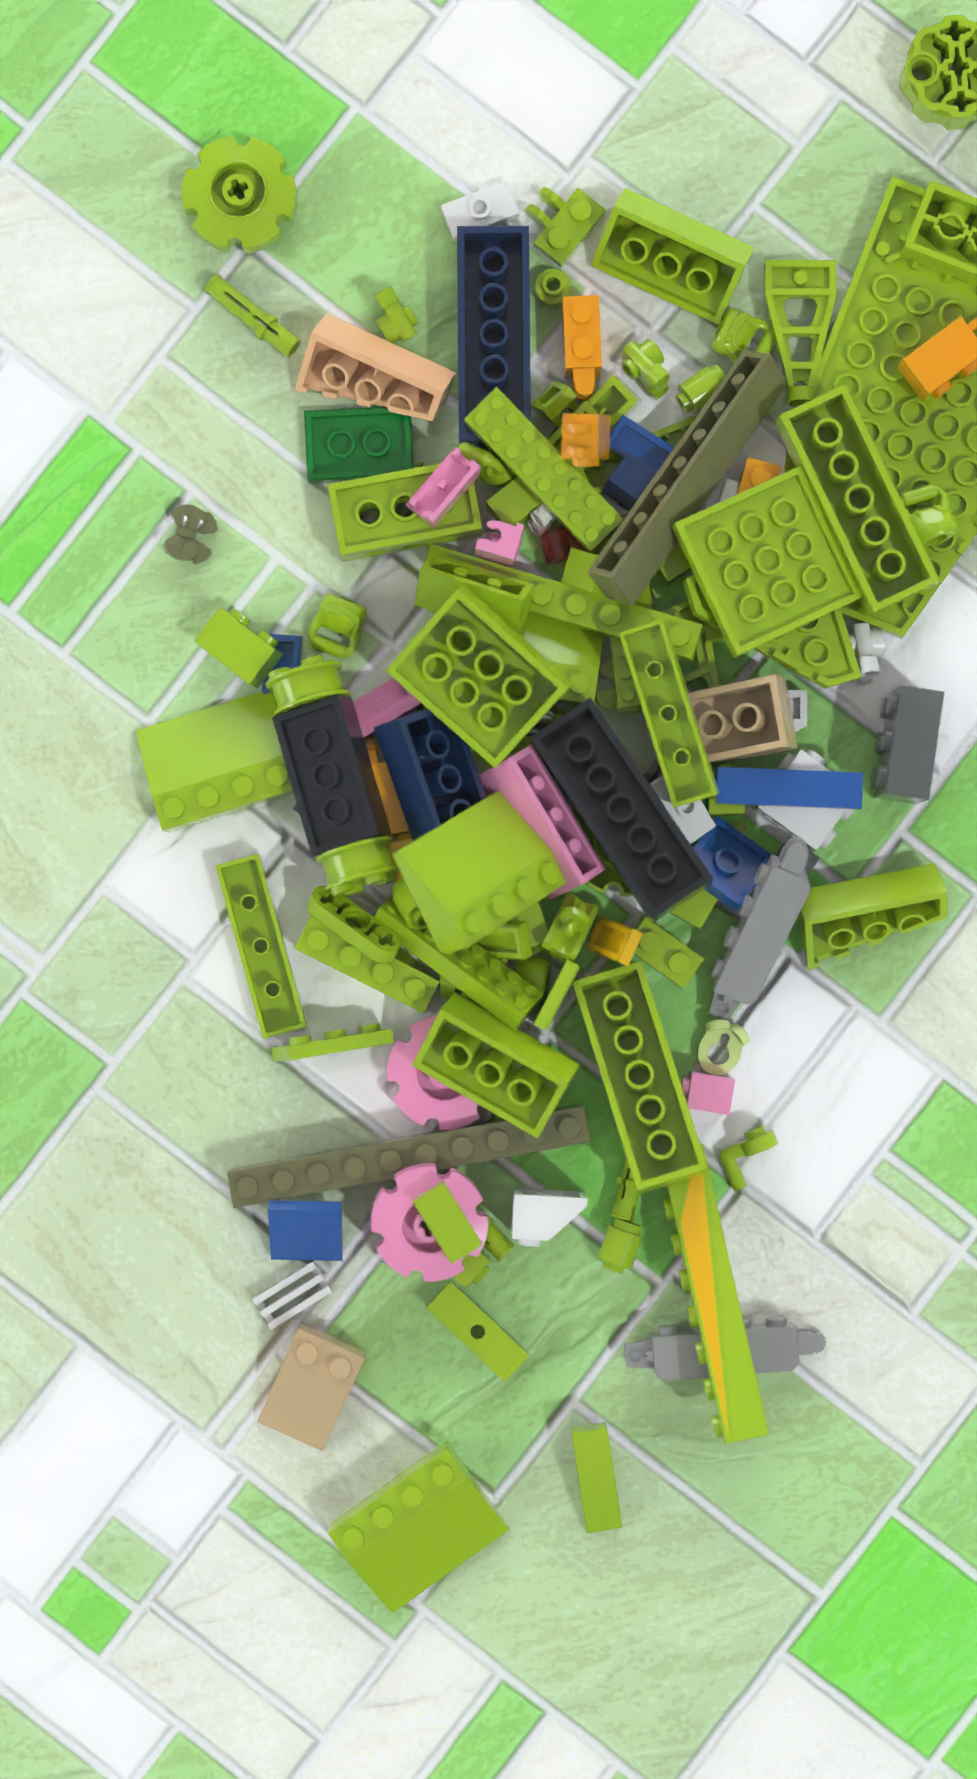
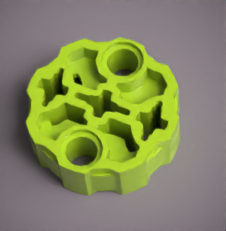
M948 15L939 23L925 26L913 39L907 52V59L900 73L901 91L908 96L912 104V112L923 122H934L941 124L947 130L964 129L968 123L977 120V22L968 20L964 15ZM968 43H973V45L967 49V51H966L967 57H966V56H965V48L967 47ZM919 70L924 72L927 80H917L912 75V71ZM945 91V97L942 99L941 103H939L937 100L940 96L944 94Z

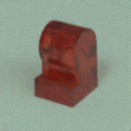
M564 526L548 531L538 537L548 566L567 561L571 548L588 552Z

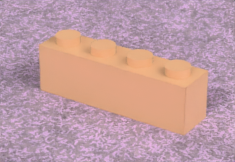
M326 313L311 333L294 391L307 393L308 390L323 393V397L337 400L338 397L356 400L357 405L371 407L372 404L387 407L389 412L433 421L448 398L456 372Z

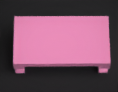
M455 448L448 454L406 504L410 510L433 529L480 475V465L474 460L468 461L458 448Z
M495 520L487 522V527L497 529L501 533L490 532L487 534L488 539H478L475 547V557L514 568L523 539L524 525L517 523L516 526Z
M394 678L353 702L364 741H366V738L376 735L374 727L407 716L422 707L421 702Z

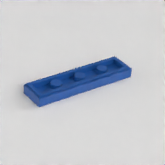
M716 768V784L719 794L715 796V804L862 809V772Z

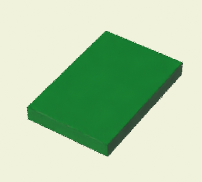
M387 407L304 411L308 484L343 482L414 468L411 416L389 412Z

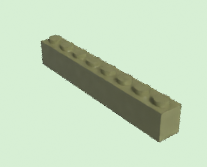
M750 350L742 351L587 572L607 599L632 606L635 604L678 542L671 526L700 511L787 386L788 382L771 354Z

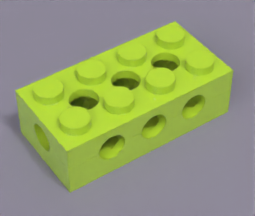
M441 463L327 484L342 561L347 562L427 547L430 544L438 545L483 536L474 482L434 529L415 513L409 517H401L396 514V510L400 505L408 503ZM373 510L380 514L379 519L375 523L366 524L361 521V517L366 511Z

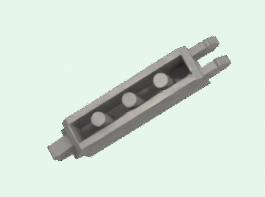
M801 837L788 838L779 857L771 854L767 864H760L754 877L756 887L751 896L746 895L744 897L743 904L740 906L739 915L741 918L737 927L731 926L725 937L724 946L726 950L722 958L716 957L711 966L709 977L712 978L713 993L708 1006L710 1014L729 1020L740 1003L747 1005L757 1001L811 890L805 870L809 854L807 844Z
M785 1316L765 1318L766 1323L751 1324L750 1319H743L756 1374L793 1371L800 1363L799 1355H808L814 1352L816 1354L818 1352L821 1353L824 1347H826V1338L823 1337L819 1330L816 1328H797L793 1321L787 1322V1317ZM679 1325L658 1326L657 1332H650V1337L624 1343L627 1367L653 1369L654 1373L663 1381L709 1377L706 1363L699 1365L695 1343L701 1342L698 1327L680 1330Z

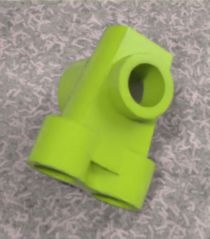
M391 285L374 295L377 302L386 312L384 316L376 321L389 342L394 344L400 339L404 342L417 334L414 329L419 324L409 305L404 308L401 307L399 298Z
M646 339L639 345L632 341L622 349L623 362H621V366L625 374L632 380L638 378L643 383L646 391L655 400L664 396L669 390L667 381L670 378V374L661 365L664 362V356L657 344L651 339Z

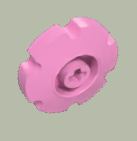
M437 1015L421 1019L409 1027L412 1032V1039L410 1041L404 1042L398 1039L395 1042L388 1059L387 1080L395 1081L399 1084L400 1090L394 1094L393 1099L399 1109L414 1122L423 1126L428 1119L434 1118L439 1122L440 1130L462 1128L480 1118V1114L477 1111L479 1104L412 1066Z
M435 1163L416 1164L397 1172L394 1175L395 1182L397 1183L396 1187L390 1190L382 1187L372 1207L371 1231L383 1235V1238L376 1244L379 1255L389 1267L405 1277H408L414 1270L420 1271L425 1282L445 1280L464 1271V1264L462 1262L464 1257L453 1264L450 1263L430 1229L424 1228V1219L415 1207L413 1199L445 1181L483 1243L482 1246L467 1254L477 1257L484 1246L488 1232L486 1212L476 1210V1206L483 1201L480 1191L465 1174L455 1168H450L446 1174L437 1173Z

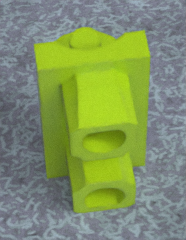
M567 892L541 947L547 949L546 953L557 960L565 962L568 959L574 962L600 907L595 904L585 903L574 894Z

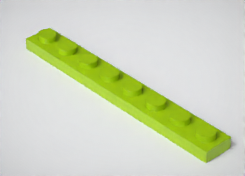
M430 544L425 561L434 552L534 584L528 612L618 640H621L619 632L663 618L666 620L676 656L691 662L693 661L704 628L703 624L634 604L632 606L607 599L605 595Z

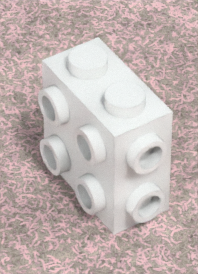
M801 749L794 756L788 753L777 767V769L830 771L824 766L826 760L810 749L807 753ZM756 806L755 808L757 812L791 837L797 836L804 839L807 849L811 852L816 851L819 846L825 849L837 834L833 827L839 819L842 818L846 821L855 810Z

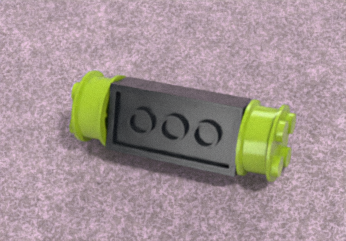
M313 656L301 661L302 666L293 669L283 667L269 672L270 679L266 681L265 686L266 689L273 691L278 708L274 711L272 720L310 852L313 857H316V863L323 864L328 885L324 887L325 893H332V896L343 894L344 897L364 892L363 885L377 884V886L393 883L398 880L396 874L401 871L398 866H395L389 844L393 842V838L352 698H350L351 693L348 690H344L339 671L343 667L342 662L333 659L324 661L322 656Z

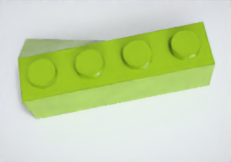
M935 863L811 888L797 917L808 971L820 967L819 961L835 955L838 960L851 955L849 949L868 942L872 947L883 943L884 939L891 933L899 931L902 934H906L947 918V890Z
M310 916L294 948L423 1014L440 983L437 977L402 947L399 948L393 961L389 963L376 962L313 916ZM346 920L347 924L351 927L362 928L357 922Z

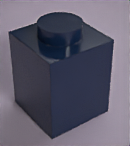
M628 452L608 478L602 492L630 511L657 472Z

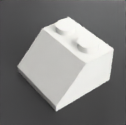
M513 1188L512 1239H518L519 1245L540 1246L541 1240L549 1241L587 1207L588 1198L585 1191Z

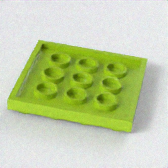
M802 465L682 519L671 526L733 658L864 597Z

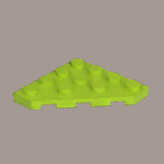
M695 576L685 578L682 582L693 616L720 630ZM841 608L754 648L759 653L824 689L862 677Z

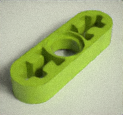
M318 886L313 890L307 903V910L311 916L372 960L379 963H389L394 960L401 946V939L396 932L353 901L344 897L343 894L332 896V893H325L324 887L326 886ZM346 920L355 921L358 924H360L362 928L357 929L351 927L347 924Z

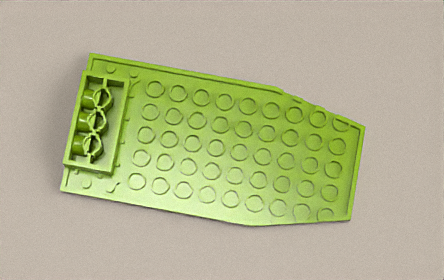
M892 176L823 350L813 387V397L815 399L846 384L899 496H901V493L931 483L939 485L948 494L951 503V513L957 521L958 531L946 541L924 547L940 581L933 587L868 618L859 599L841 607L844 617L859 623H868L872 628L882 629L883 632L902 639L977 534V370L966 378L960 373L950 381L953 387L938 399L931 395L922 401L897 368L906 356L960 316L967 324L977 317V198L932 180L924 189ZM787 449L783 473L795 468ZM937 496L907 506L906 509L911 514L916 510L931 507L933 504L937 505L939 504V497Z

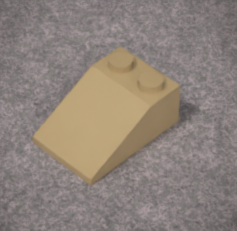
M773 674L688 693L710 764L798 749L787 684L784 677Z
M301 1322L257 1422L323 1451L367 1351Z

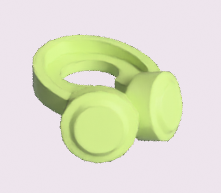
M714 1019L705 1024L706 1032L698 1045V1060L701 1067L709 1074L724 1075L737 1065L741 1057L742 1048L750 1042V1038L746 1030L738 1024H730V1021L725 1019ZM727 1033L730 1037L726 1045L729 1053L728 1059L723 1064H713L708 1058V1051L711 1046L719 1043L722 1034Z

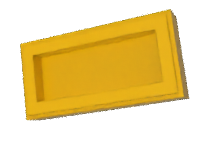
M599 916L585 949L629 966L643 933Z

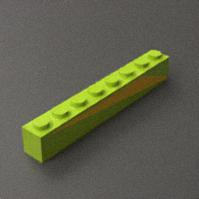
M702 1144V1145H701L702 1152H703V1155H704V1158H705V1161H706V1164H707V1167H708V1163H707V1159H706V1155H705L704 1146H703V1144ZM708 1168L707 1174L666 1186L669 1198L663 1199V1206L667 1220L673 1219L676 1228V1234H671V1241L675 1256L682 1255L684 1269L678 1270L683 1292L690 1291L693 1305L687 1306V1313L691 1328L698 1327L701 1342L695 1343L699 1365L706 1363L709 1378L703 1379L707 1401L714 1400L717 1415L711 1416L714 1434L716 1438L722 1437L724 1444L769 1435V1430Z

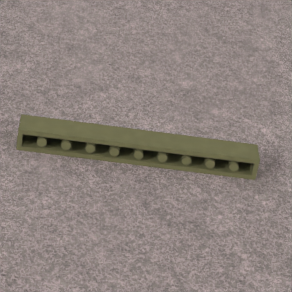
M583 1104L555 1108L538 1139L501 1118L469 1124L452 1130H436L231 1168L227 1172L233 1208L393 1179L397 1172L416 1164L435 1163L436 1169L442 1170L590 1142L584 1106Z

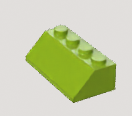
M625 188L612 209L591 266L719 325L755 247Z
M454 992L440 1009L412 1066L538 1139L580 1064L519 1029L514 1031L492 1013Z

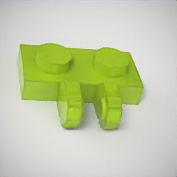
M545 186L542 187L538 194L546 204L558 212L551 220L547 214L533 204H529L524 211L529 218L544 229L534 242V248L562 268L604 216L606 209L579 188L575 190L565 203L560 196Z

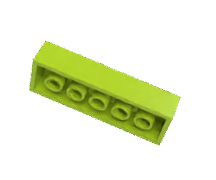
M846 384L779 415L775 426L795 468L802 465L864 596L859 601L867 618L937 584L940 581Z
M642 961L573 981L574 991L638 1195L707 1174L708 1167Z

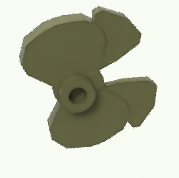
M189 504L179 505L172 511V518L177 526L175 535L165 540L163 546L165 552L172 558L180 561H190L193 559V564L196 565L206 561L211 555V549L194 540L196 533L214 534L218 530L217 521L210 512L205 514L203 510Z

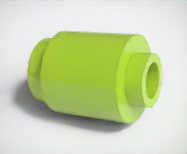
M715 364L711 368L708 366L704 367L677 386L679 393L676 395V399L686 413L692 411L695 415H698L723 380L725 373L718 365Z
M404 877L400 878L392 888V898L408 927L412 929L427 928Z
M615 1217L613 1225L608 1226L598 1258L604 1260L602 1267L623 1274L624 1268L632 1269L643 1238L640 1235L642 1226Z

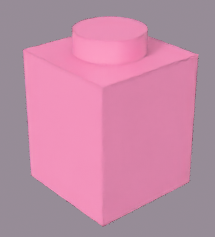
M689 1071L688 1078H682L681 1086L689 1109L730 1115L735 1079Z

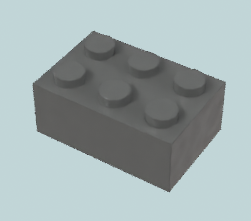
M901 685L891 691L888 697L883 698L880 718L885 719L883 733H878L875 744V753L880 754L878 768H873L870 779V789H875L874 798L910 804H918L929 800L945 691Z

